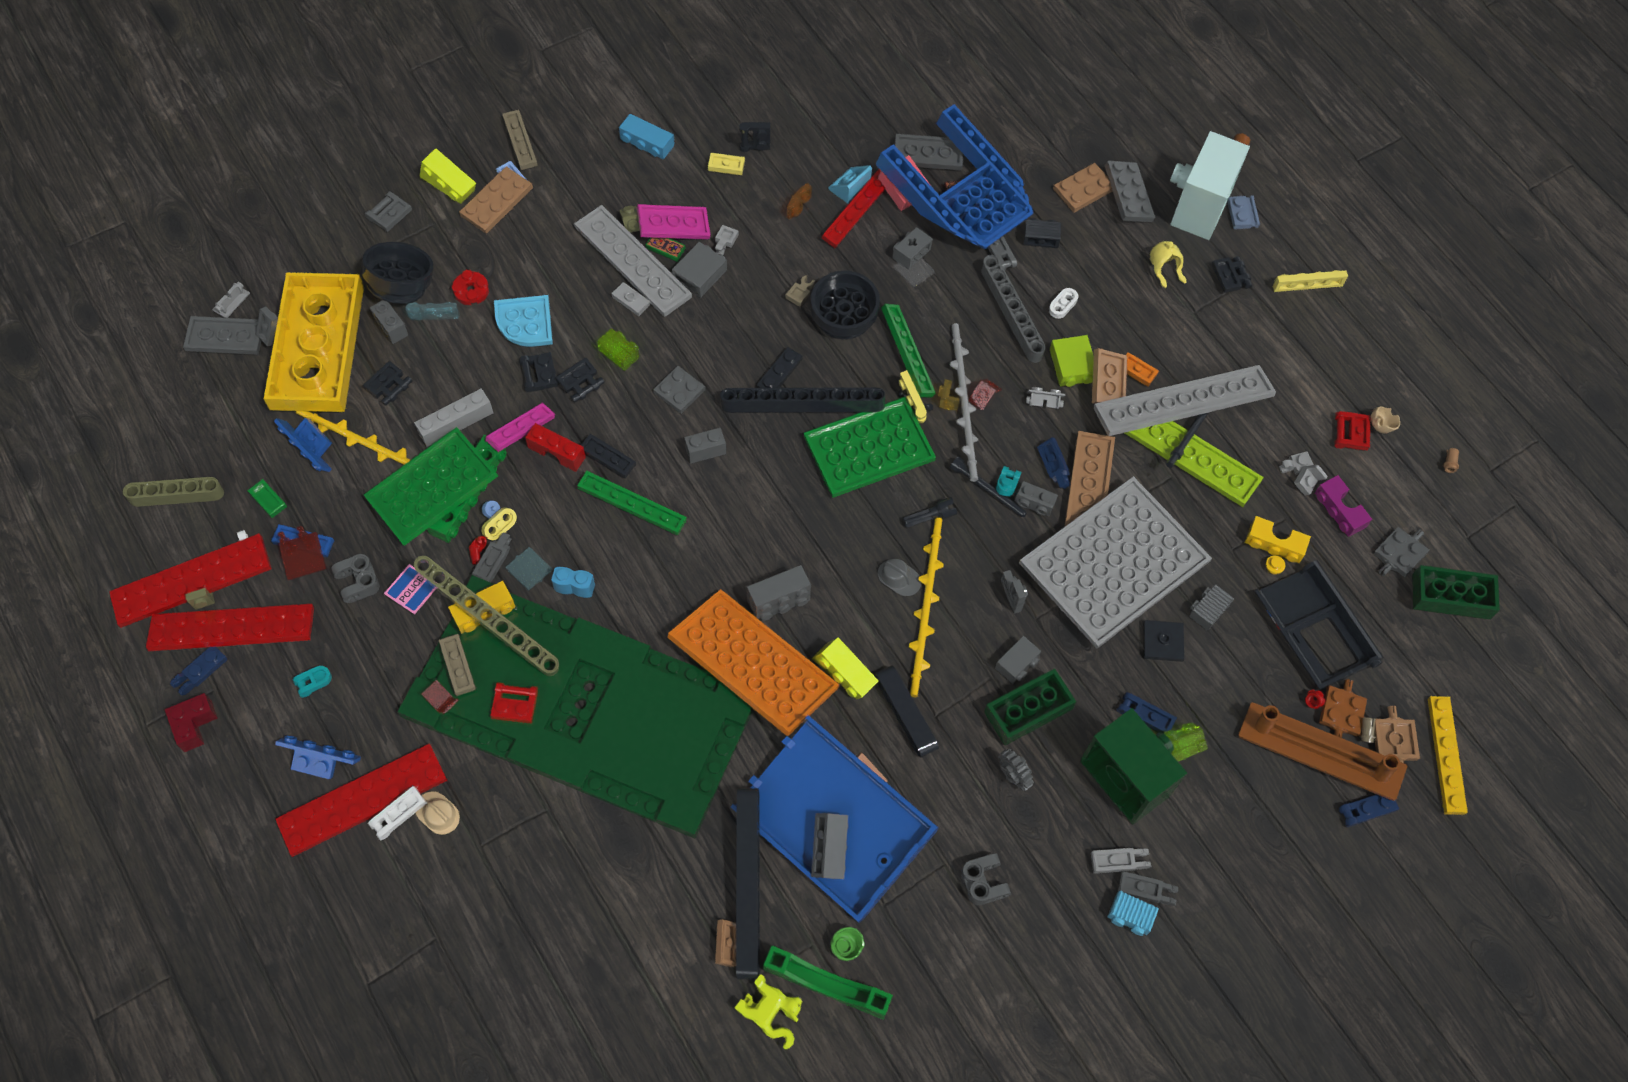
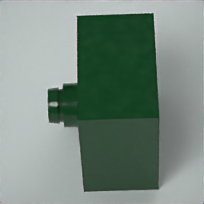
M1133 708L1094 735L1080 760L1081 764L1132 825L1168 799L1187 775L1186 770L1171 754L1174 751L1171 740L1162 732L1155 735Z

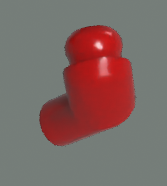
M479 536L469 546L472 564H478L481 559L480 552L487 543V539L484 536Z

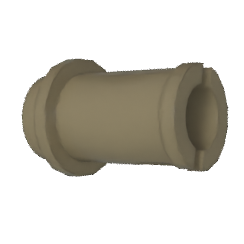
M1362 717V734L1359 735L1361 742L1374 743V739H1376L1374 737L1376 719Z

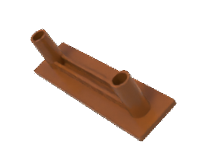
M1252 702L1238 735L1241 739L1392 801L1397 799L1407 769V765L1400 762L1399 758L1394 754H1387L1386 756L1283 715L1272 705L1263 707Z

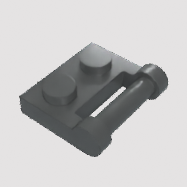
M391 191L372 210L364 213L369 221L374 222L386 232L391 230L412 210L408 203Z

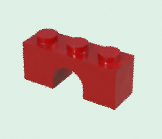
M537 423L533 425L525 437L529 449L543 456L546 452H549L558 458L561 465L575 472L586 458L583 446Z

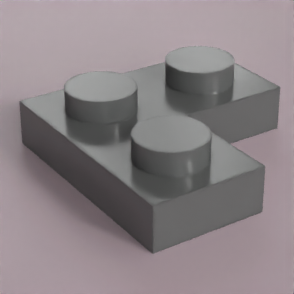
M1011 570L1005 571L1002 574L1001 582L1015 614L1022 611L1028 592L1025 585L1021 584L1020 579L1017 580L1012 575Z

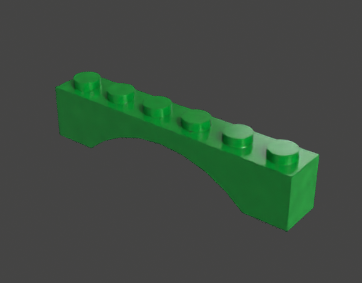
M771 946L764 963V971L882 1020L885 1018L893 996L875 987L860 984L827 972L775 946Z

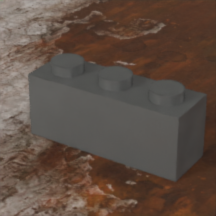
M816 813L811 877L844 879L848 815Z

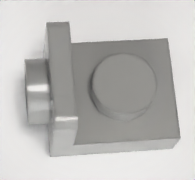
M1319 465L1303 466L1294 484L1304 495H1310L1317 481L1326 480L1328 476Z

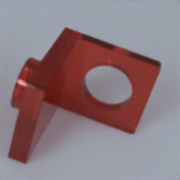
M983 379L979 382L968 401L984 410L995 392H1000L1002 389L990 380Z
M437 680L421 693L439 714H445L459 701L457 698H453Z

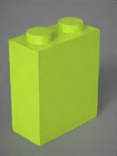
M1088 336L1052 340L1050 353L1059 385L1070 387L1080 383H1092L1094 356Z

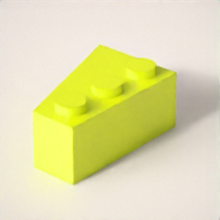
M434 149L422 161L420 177L454 201L461 204L475 191L476 183L437 149Z
M838 637L828 642L811 658L845 688L848 695L852 698H862L878 682L876 677Z

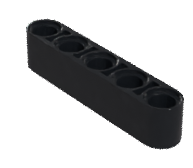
M891 665L875 673L874 676L878 680L877 684L917 755L922 758L938 750L939 746L933 733L895 667Z

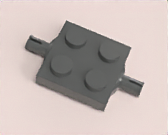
M1397 527L1374 552V555L1384 563V566L1378 570L1379 574L1382 573V576H1385L1390 570H1394L1406 577L1430 550L1418 541L1424 535V532L1417 529L1411 536Z

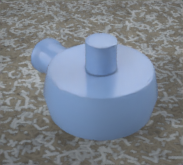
M492 500L486 501L482 506V513L489 519L500 510L499 504Z

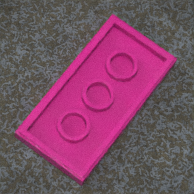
M640 204L637 206L641 237L710 239L706 207Z

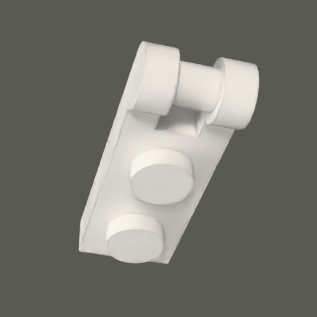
M412 786L372 818L368 824L372 829L376 830L379 840H384L393 830L426 805L427 802L417 788ZM386 820L388 824L383 827L382 822Z

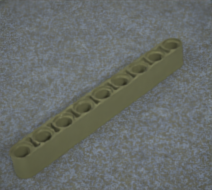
M419 556L416 558L414 568L422 579L543 674L553 676L558 672L559 662L555 656L429 557ZM421 563H428L429 568L421 571L419 570V565ZM437 575L445 576V580L442 583L434 581ZM454 587L461 589V592L456 596L450 594V590ZM472 599L477 602L473 608L465 606L468 600ZM484 612L492 613V618L487 621L483 620L481 616ZM501 624L508 626V630L504 633L497 631V627ZM520 636L524 639V642L521 645L513 644V639ZM531 649H537L540 652L536 658L530 657L528 653ZM552 661L556 666L553 670H546L544 668L545 663Z

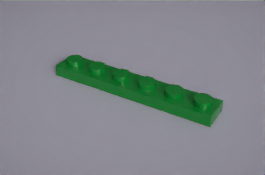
M884 304L881 309L919 396L932 398L936 392L899 305Z
M589 471L585 472L577 485L579 490L677 536L687 521V517Z

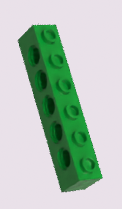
M483 435L475 448L484 459L490 457L486 461L495 472L500 461L502 462L507 454L505 448L499 452L496 451L486 441V435ZM487 485L427 529L428 533L450 543L451 539L457 536L461 523L467 520L468 512L477 504L478 496L481 492L485 491ZM448 518H453L451 521L445 522Z

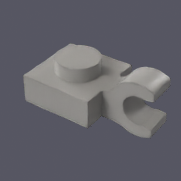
M722 225L715 237V242H717L715 247L716 253L724 255L726 246L732 248L739 235V231Z
M1308 452L1291 455L1288 460L1282 461L1283 465L1279 466L1281 473L1294 470L1297 475L1303 466L1314 464Z

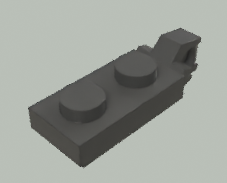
M503 532L498 541L490 542L474 569L473 576L492 582L509 553L510 546L508 545L512 540L509 534Z

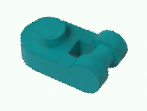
M1004 466L996 485V491L1002 496L1013 495L1022 472L1018 470L1015 472L1009 470V467Z
M317 666L295 676L293 682L298 686V693L303 698L328 685L332 675L327 667ZM310 679L312 683L306 685V681Z

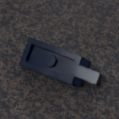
M1052 437L1037 446L1049 477L1054 482H1058L1060 488L1066 489L1071 485L1068 478L1070 474L1056 439Z

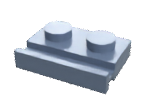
M1254 196L1228 198L1227 202L1233 229L1259 227L1260 222Z

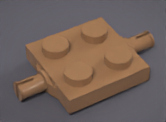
M1388 706L1389 718L1376 719L1374 737H1376V752L1384 756L1394 754L1402 763L1406 760H1419L1415 720L1398 718L1397 707Z

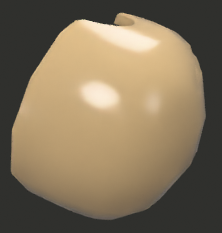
M1377 407L1370 416L1372 426L1379 433H1389L1395 431L1400 426V417L1392 415L1391 408Z

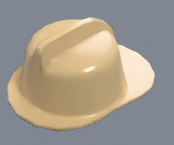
M439 792L423 794L422 796L427 804L416 812L419 820L436 834L444 835L455 830L460 819L457 808Z

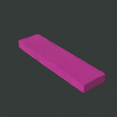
M541 403L487 435L486 441L499 452L526 436L535 423L542 426L554 419L555 413L544 403Z

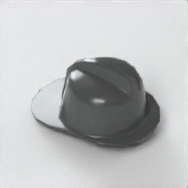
M887 560L878 569L879 580L897 594L912 596L921 587V582L918 581L919 574L903 560Z

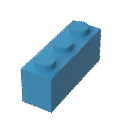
M629 114L619 127L620 139L635 145L640 150L651 153L655 157L664 159L674 147V134L632 114Z

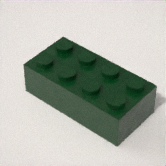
M1420 565L1412 574L1414 610L1490 620L1500 611L1498 575Z
M1053 669L988 703L984 713L1006 746L1073 710L1077 701L1056 669Z

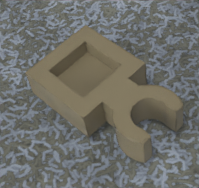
M806 275L802 277L801 284L795 283L786 294V299L799 307L810 296V290L815 285L814 280L811 283H806Z

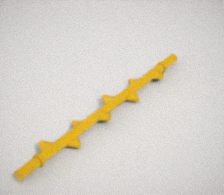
M296 411V414L310 419L313 423H317L322 433L330 429L347 437V446L350 447L359 443L378 452L379 462L384 461L388 457L403 465L411 461L407 458L405 448L393 452L377 444L376 435L366 439L347 430V421L344 419L334 424L318 416L316 413Z
M935 518L933 534L931 535L932 543L923 547V550L929 553L930 557L927 574L920 576L918 580L925 585L923 606L914 612V616L920 619L918 640L909 643V648L916 652L913 674L911 675V697H918L919 683L922 678L921 671L930 668V664L923 659L926 637L935 632L932 627L928 626L931 603L939 601V596L932 592L935 571L944 566V563L937 560L942 518Z

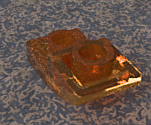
M808 183L803 185L791 198L787 207V218L789 220L794 216H798L803 211V203L810 200L812 187Z

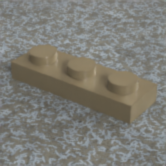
M459 634L439 640L456 696L476 690Z

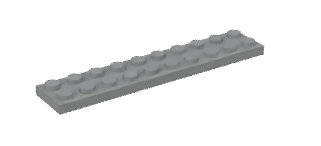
M1260 365L1095 403L1093 409L1107 435L1112 436L1274 397L1276 391Z

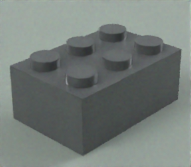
M802 565L748 586L747 602L753 615L759 620L766 621L775 614H783L792 607L807 604L810 601L811 584Z

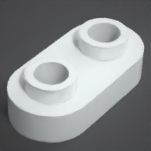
M1071 288L1062 290L1050 304V315L1058 319L1063 318L1077 303L1078 293Z

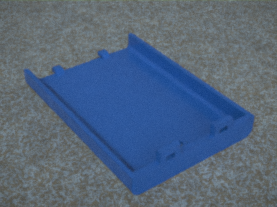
M807 715V721L792 739L788 736L783 739L782 743L786 746L759 778L753 775L749 780L752 784L751 788H759L760 834L856 921L861 922L934 836L939 827L812 717ZM732 804L731 808L737 813V804ZM816 813L848 815L844 879L811 877ZM882 858L887 859L886 864H883L881 862Z

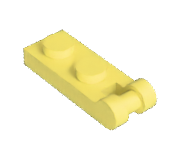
M906 370L900 373V387L902 390H906L908 394L906 398L910 406L914 407L918 422L924 423L926 421V409Z

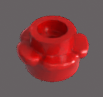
M1310 690L1305 698L1306 704L1314 709L1322 707L1325 704L1324 694L1319 690Z

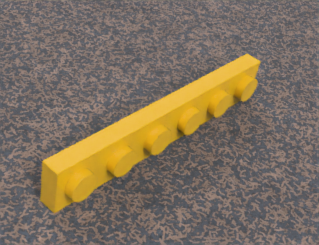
M1430 696L1428 698L1444 814L1465 815L1468 811L1450 697Z

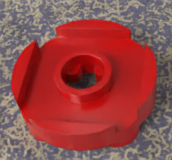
M471 270L463 271L454 280L452 285L456 300L464 305H471V303L475 302L477 304L481 303L489 294L487 279L482 274L472 272ZM469 286H474V288H475L474 290H473V289H470V290L468 291V287H469Z

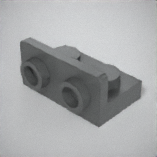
M1023 481L1014 503L1022 508L1034 510L1040 515L1050 516L1058 494Z

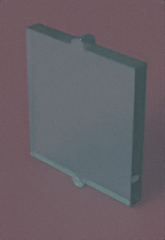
M530 547L522 554L517 555L516 559L506 566V569L528 591L538 582H542V579L552 571V568Z

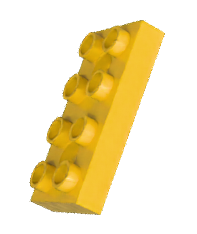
M286 273L264 400L269 410L345 412L364 290L359 274ZM321 306H330L325 313L312 315L317 313ZM310 368L320 369L314 377L308 379L300 378L305 376L310 371Z

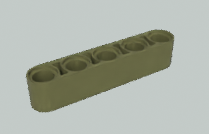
M202 477L129 483L123 488V495L131 505L140 507L216 501L223 497L224 489L216 478Z

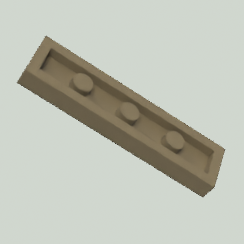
M519 110L503 113V119L520 169L524 170L538 166Z

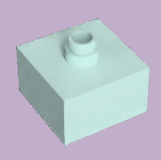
M1210 131L1194 166L1189 164L1183 166V164L1177 163L1170 181L1174 184L1177 183V187L1183 189L1171 222L1172 226L1210 240L1233 190L1250 146Z

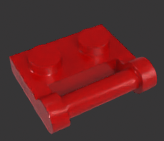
M1343 411L1336 412L1337 439L1335 440V447L1339 449L1352 448L1368 451L1370 448V415ZM1345 420L1349 421V439H1344Z
M497 682L490 715L491 719L532 724L538 687H517ZM503 693L529 696V701L502 698Z

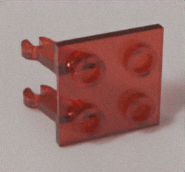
M302 526L296 528L300 532L298 534L299 538L292 540L288 539L283 531L278 533V536L281 537L279 539V546L288 580L326 569L317 532L308 534Z

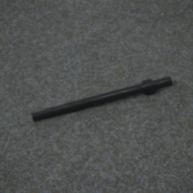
M1208 413L1197 416L1179 445L1174 447L1170 453L1171 456L1166 462L1167 467L1172 468L1176 461L1181 459L1184 449Z

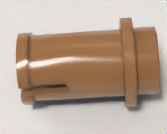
M1450 448L1447 450L1446 462L1443 467L1448 473H1455L1459 469L1458 449Z

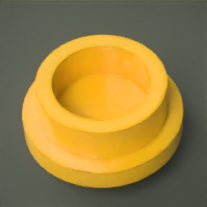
M1270 556L1266 561V569L1271 574H1280L1285 569V561L1279 556Z

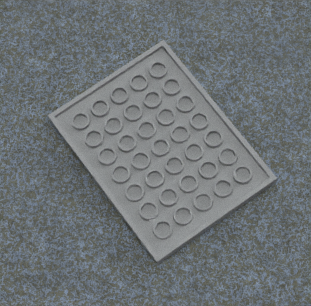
M1133 476L1023 557L1019 564L1097 649L1208 564L1212 558Z

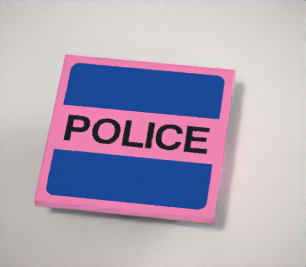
M409 564L384 594L415 615L436 589L416 573L415 568Z

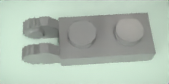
M1124 848L1092 851L1093 872L1106 873L1150 868L1151 862H1135V857L1146 856L1149 854V850Z

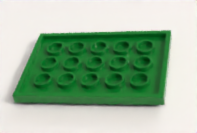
M906 397L885 404V408L880 412H861L804 433L806 443L832 498L936 460V456Z
M456 427L369 490L364 496L405 546L497 478L498 475Z

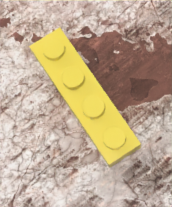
M1338 270L1309 274L1299 273L1297 275L1284 274L1277 276L1273 289L1274 292L1341 287L1344 285L1348 274L1347 271Z

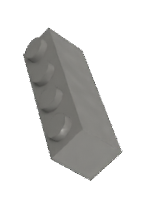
M481 388L414 423L426 447H429L457 427L459 430H462L493 414L489 399Z

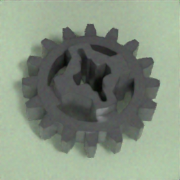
M1005 749L1001 752L998 758L1000 759V768L1004 772L1006 779L1010 783H1014L1017 788H1021L1022 791H1026L1033 786L1032 771L1028 767L1026 760L1010 749Z

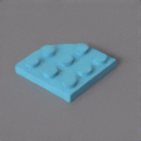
M548 295L494 300L496 323L499 331L506 339L517 345L529 347L553 344Z

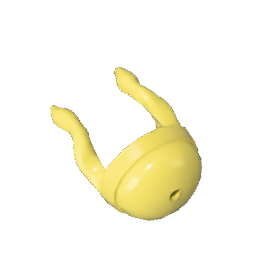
M1172 241L1160 242L1150 252V260L1154 265V272L1164 288L1167 287V282L1161 274V268L1164 263L1173 259L1176 260V273L1179 280L1184 284L1186 283V278L1181 272L1183 256L1179 248Z

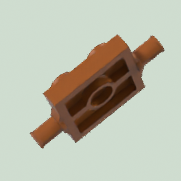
M1350 679L1345 680L1343 689L1331 685L1326 688L1325 704L1322 707L1319 721L1320 724L1334 730V735L1342 738L1343 733L1356 737L1360 735L1362 717H1364L1367 698L1351 692L1353 681H1350Z

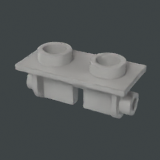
M240 282L234 283L227 294L219 302L215 303L212 311L224 318H228L247 298L250 292L243 289L244 286Z
M1032 387V390L1027 391V394H1030L1026 398V403L1029 406L1043 407V400H1047L1046 407L1063 408L1064 400H1061V398L1065 394H1062L1060 390L1050 389V392H1045L1043 388Z

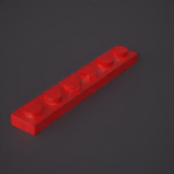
M878 169L822 235L821 239L832 247L836 248L884 192L885 186L878 179L881 172L880 169Z

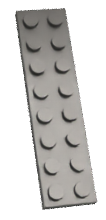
M602 205L574 223L575 228L664 317L692 298V293Z

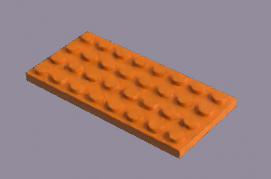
M721 589L668 633L667 638L786 736H789L806 720V716H810L839 687L836 681Z

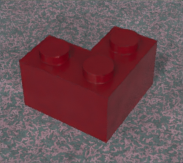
M205 693L165 709L176 744L184 752L204 745L199 726L218 719L213 703Z

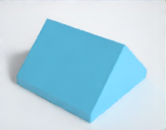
M870 165L850 167L828 188L832 193L849 204L871 179L872 168Z

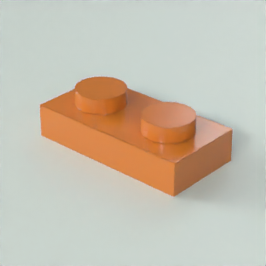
M1128 352L1126 354L1127 375L1149 387L1159 370Z

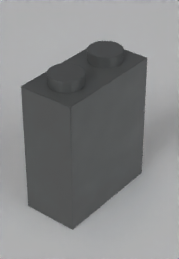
M698 242L672 269V274L689 291L701 298L727 271V260L723 255L714 252L708 245Z

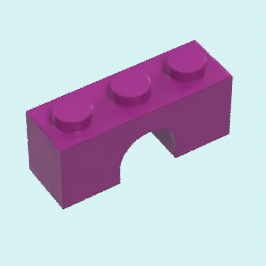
M1337 475L1320 484L1315 494L1318 501L1326 507L1329 515L1339 524L1341 531L1350 537L1365 529L1373 519L1362 505L1349 508L1343 504L1341 499L1348 493L1349 488Z

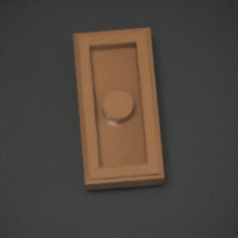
M723 919L718 920L715 964L729 967L736 966L735 922Z

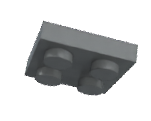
M677 366L653 389V392L682 414L705 391V386Z

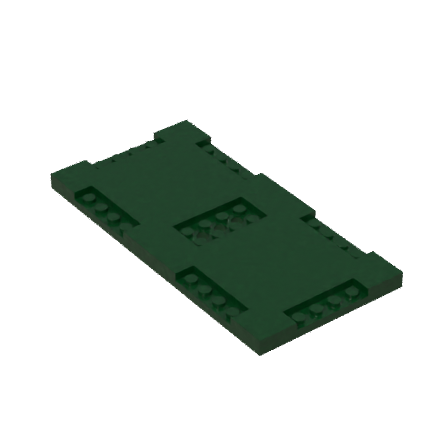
M472 575L466 587L476 594L495 584ZM512 593L510 595L516 608L503 616L558 659L559 670L555 675L547 676L482 625L477 626L471 632L461 634L452 617L441 639L459 634L476 690L456 696L443 652L438 642L420 677H416L398 710L401 718L684 835L696 838L754 710L749 704L706 670L655 651L647 644L579 617L578 619L572 618ZM505 624L497 627V631L500 633L508 630V626ZM520 636L513 639V644L521 645L524 642V639ZM531 649L528 653L532 658H536L540 654L537 649ZM548 661L545 663L544 668L546 670H553L556 665L554 662ZM497 682L517 687H538L532 724L491 719L490 715ZM588 683L595 685L592 691H586L584 687ZM503 693L502 698L529 701V696ZM580 700L587 703L583 709L575 707L576 703ZM570 718L578 720V723L573 727L567 725V721Z

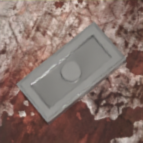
M624 282L612 293V297L638 316L651 305L648 299Z

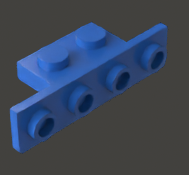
M278 418L274 420L278 425V430L290 438L289 442L301 450L300 453L312 462L311 465L316 470L328 472L332 470L321 458L332 442L310 419L304 418L296 429L285 420Z
M284 736L277 740L275 744L295 750L291 770L326 779L333 778L336 761L353 765L361 759V756L355 755L353 751H338L333 746L316 745V742L309 740L299 741L294 736Z

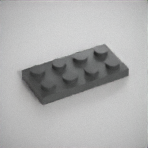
M896 134L895 146L905 157L909 155L917 167L962 170L963 153L949 138Z
M1107 161L1105 169L1122 221L1153 222L1155 215L1138 164L1133 162Z
M191 316L183 348L185 351L259 355L262 340L256 335L258 319Z

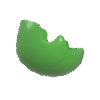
M841 928L834 933L830 942V948L837 959L843 961L853 960L859 956L864 948L863 935L856 928Z

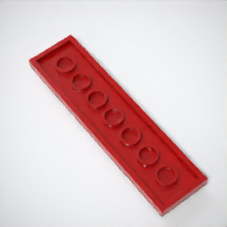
M260 533L109 591L117 625L122 628L148 618L152 614H158L187 602L185 594L203 588L212 593L271 570L263 537Z
M313 604L152 614L146 648L148 651L306 641L311 639L314 606Z
M428 744L275 820L290 855L294 857L375 817L412 786L416 787L421 794L446 782L447 779L431 745Z

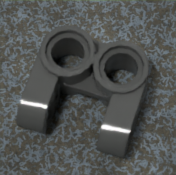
M357 554L337 562L331 567L336 579H342L353 574L355 576L356 583L341 590V596L345 603H352L374 595L380 588L369 558L364 554ZM367 581H372L370 584L364 585Z
M997 854L966 862L962 869L961 878L966 885L968 899L974 905L987 904L1011 895L1008 883L990 887L986 881L984 871L1001 865ZM967 870H976L978 876L971 877ZM974 890H983L985 896H976Z

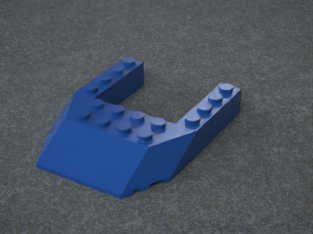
M953 104L941 113L936 124L975 166L976 171L939 196L894 144L881 152L876 165L920 215L945 230L986 249L1032 216L1033 210L1029 204L1028 195L1025 194L1022 178L956 105Z

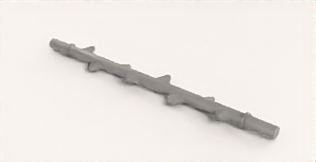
M955 323L952 324V343L954 344L956 360L950 362L949 365L956 369L958 374L959 387L955 388V392L961 399L963 417L957 419L956 423L964 428L966 446L962 447V451L968 456L967 465L969 466L970 480L974 482L978 480L973 443L977 442L978 438L972 434L970 413L976 411V407L968 403L966 385L970 384L971 381L965 376L963 356L969 354V351L961 346L962 339L960 338L959 324Z

